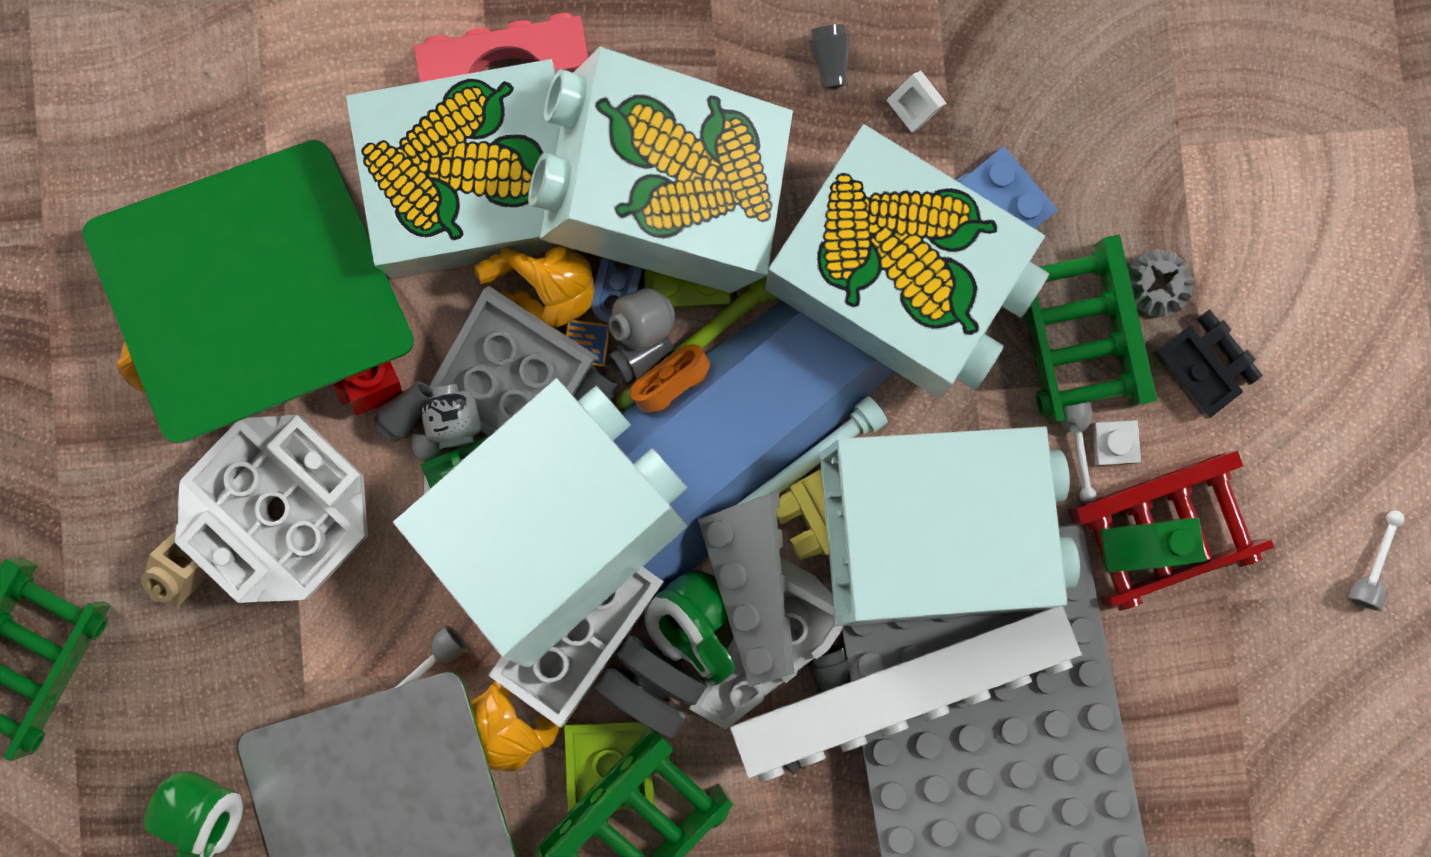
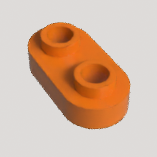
M695 344L683 346L637 379L630 390V396L642 412L662 411L670 405L672 400L688 388L704 380L710 368V361L700 346Z

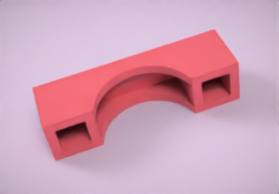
M570 13L555 14L550 16L548 21L535 24L527 20L515 21L508 24L507 29L490 31L488 28H475L465 33L466 36L451 39L445 35L431 36L426 38L423 44L414 45L420 82L481 72L492 63L507 58L524 59L529 62L552 59L556 72L560 69L574 72L589 57L581 15L573 17Z

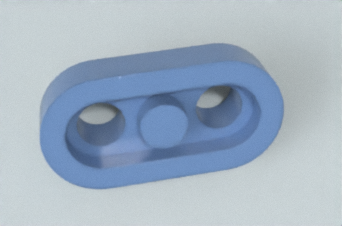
M601 257L591 306L596 317L601 322L609 325L611 311L606 309V301L611 297L620 298L638 291L643 268L631 265L629 269L621 271L615 267V260Z

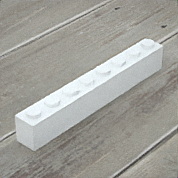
M1063 606L1050 608L730 726L748 778L757 775L761 783L785 774L782 766L799 760L801 767L819 762L826 758L824 750L837 745L841 746L842 752L862 746L867 743L865 735L882 730L885 737L909 728L906 720L922 714L924 720L929 721L948 714L950 711L947 705L964 699L966 706L984 701L991 697L989 689L1005 684L1007 691L1027 685L1032 682L1029 674L1046 669L1047 675L1050 676L1073 667L1070 659L1082 654Z

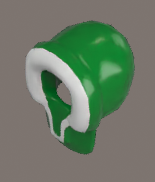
M692 570L675 578L660 593L653 596L644 610V623L649 636L664 655L673 661H688L711 686L722 683L735 671V663L714 634V631L728 621L715 576L703 571Z
M192 771L178 772L167 777L157 786L148 802L143 817V828L152 835L178 847L176 857H213V855L225 851L231 843L242 818L243 801L240 794L235 790L225 788L202 774Z

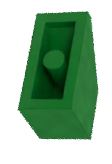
M1199 517L1177 518L1100 530L1106 572L1162 568L1206 561Z

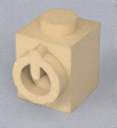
M175 530L149 555L145 572L141 577V585L150 595L152 601L169 603L177 608L203 583L206 572L175 543Z

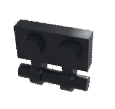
M1210 309L1196 318L1206 331L1201 337L1198 336L1191 326H1187L1153 352L1205 419L1213 417L1243 393L1242 389L1233 379L1239 373L1248 385L1253 384L1263 376L1253 363L1256 360L1248 349L1243 351L1229 333L1232 330L1224 319L1219 321ZM1214 344L1219 347L1230 361L1224 367L1209 349Z

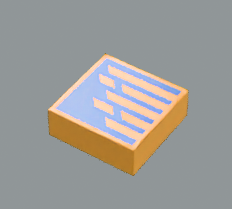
M576 320L569 322L566 336L597 356L592 364L593 366L606 368L610 338L609 325Z

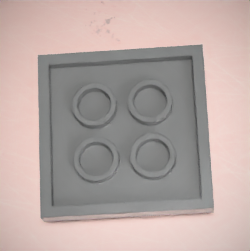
M487 287L483 289L429 387L432 390L441 386L457 384L459 392L467 391L474 394L481 421L480 431L491 436L556 378L574 396L597 356L493 288Z

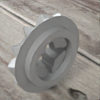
M1160 249L1146 252L1139 256L1128 269L1136 307L1145 314L1156 317L1174 314L1180 311L1192 297L1191 293L1195 279L1189 270V263L1177 256L1176 252ZM1154 272L1159 276L1170 273L1174 275L1170 278L1171 281L1167 283L1168 293L1163 289L1153 290L1150 293L1147 292V289L1152 287L1151 284L1155 281Z

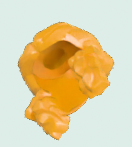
M555 244L546 252L545 258L535 259L526 254L511 250L509 247H504L500 250V255L493 254L489 257V260H482L474 267V274L480 280V284L489 283L497 277L507 274L509 271L516 270L536 289L545 308L537 300L531 299L529 294L523 290H517L514 294L502 291L500 294L553 328L563 326L583 315L592 304L595 292L592 268L585 256L577 252L576 249Z
M494 681L483 694L471 699L470 703L490 769L515 772L521 770L533 754L541 751L542 748H548L552 745L563 728L541 714L536 720L537 729L533 730L516 716L510 700V694L516 695L497 681ZM580 704L577 706V708L570 717L576 714L577 710L580 708Z

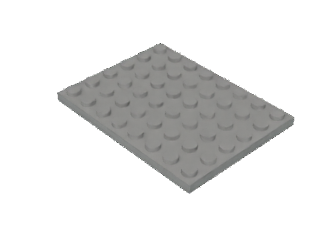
M1072 523L1058 526L1060 537L1070 536L1074 540L1080 560L1078 584L1074 589H1066L1068 605L1063 606L1082 654L1070 659L1072 668L1050 676L1047 675L1046 669L1029 674L1031 683L1007 691L1005 684L988 690L990 698L969 706L965 705L964 699L947 705L950 713L929 721H925L922 714L906 720L909 728L884 737L882 730L865 735L867 743L861 747L880 857H1148L1083 525ZM1044 610L844 626L841 632L845 654L849 658L850 682Z

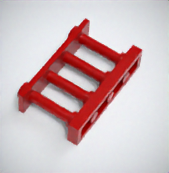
M1238 450L1218 454L1097 498L1092 503H1083L1067 509L1072 523L1077 525L1086 524L1088 530L1093 529L1103 555L1100 530L1111 528L1110 523L1113 522L1112 514L1126 509L1128 516L1133 515L1136 524L1154 522L1149 510L1153 508L1151 500L1166 495L1168 501H1173L1179 518L1197 517L1189 496L1193 493L1191 485L1206 481L1208 487H1213L1235 548L1213 556L1201 528L1206 557L1204 562L1191 563L1172 570L1171 566L1153 568L1155 577L1133 585L1127 571L1109 572L1116 591L1100 596L1103 605L1112 607L1117 605L1119 611L1130 609L1143 603L1141 596L1234 562L1237 563L1238 567L1254 564L1263 560L1262 552L1275 548L1272 540H1251L1229 482V480L1233 479L1230 471L1244 467Z

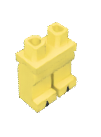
M820 469L788 487V493L779 498L780 507L776 508L777 519L781 525L801 515L808 528L807 531L789 540L799 560L815 556L819 553L822 556L829 554L822 473Z

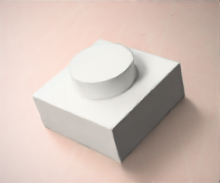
M922 71L913 74L886 100L911 133L920 129L947 104Z
M1138 420L1092 424L1095 466L1141 462Z

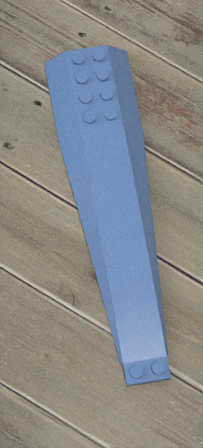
M1004 146L973 172L966 173L956 180L1034 229L1058 210ZM782 301L707 353L706 356L710 361V368L704 380L688 388L672 400L667 408L659 412L646 413L642 412L634 404L621 413L631 426L613 442L634 464L652 448L687 487L669 505L688 527L643 566L664 581L656 594L660 593L675 578L690 572L708 555L698 519L735 506L829 436L854 411L853 407L865 397L870 396L894 370Z

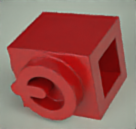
M390 361L333 384L341 405L350 403L355 416L375 409L402 393L400 381Z

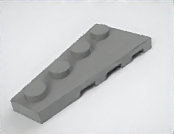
M770 492L698 519L749 687L794 674L790 618L788 615H785L783 593L787 592L786 574L781 572L779 549L783 548L782 529H778L776 514V508L780 507L779 492Z

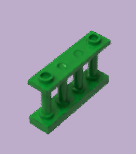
M1120 234L1104 237L1094 244L1095 251L1091 252V256L1039 266L1050 273L1045 282L1094 272L1096 276L1101 275L1104 292L1100 293V297L1043 309L1040 308L1037 295L1024 313L1041 391L1036 392L1037 406L1042 417L1047 416L1048 424L1065 420L1062 406L1089 401L1094 402L1118 396L1129 399L1130 407L1157 401ZM1102 313L1105 317L1110 316L1114 333H1110L1109 338L1053 350L1049 349L1045 325ZM1112 354L1114 358L1120 359L1123 374H1120L1117 380L1059 391L1054 371L1055 366Z
M23 557L5 558L0 566V637L4 636L49 660L54 665L41 686L0 663V684L33 701L21 724L0 713V734L12 740L3 756L8 761L32 755L42 744L46 735L42 730L91 641L96 640L106 628L108 618L105 615L111 606L105 601L88 603L83 610L34 583V578L32 577L38 565ZM25 598L75 625L63 648L13 621L11 613L18 600Z
M649 728L533 849L534 857H580L578 849L590 837L594 838L597 836L619 857H646L608 823L609 817L620 805H628L665 838L649 857H684L711 828H716L725 821L729 814V809L734 804L725 789L719 784L707 795L669 760L670 753L674 749L666 735ZM658 773L695 806V809L678 826L639 792V786L650 774Z

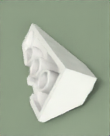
M781 556V572L786 574L787 592L783 593L785 615H788L790 618L794 674L749 687L735 639L731 632L723 647L735 663V671L716 686L708 684L697 704L689 706L691 711L725 730L764 700V696L782 682L787 683L795 677L797 671L814 658L817 660L826 653L844 627L836 626L833 594L814 575Z
M644 567L640 568L532 666L526 668L501 657L488 676L559 727L564 726L664 581Z

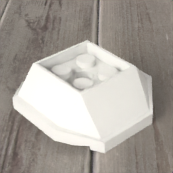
M299 415L248 417L237 421L179 483L178 524L176 525L175 543L237 603L309 599L368 537L363 474ZM279 497L284 502L285 512L279 520L275 521L269 515L268 507L274 498Z

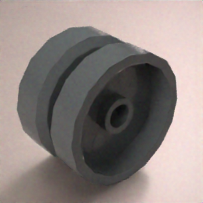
M629 634L618 650L617 656L621 663L635 673V675L616 666L607 667L595 687L602 695L633 719L661 734L675 738L686 721V715L668 697L670 696L687 705H696L708 684L679 662L673 661L664 655L656 647Z

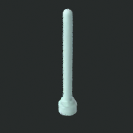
M869 396L865 397L853 407L854 412L849 415V421L738 504L770 492H779L780 494L820 464V453L837 439L854 438L860 433L865 435L869 431L875 433L888 423L885 414Z

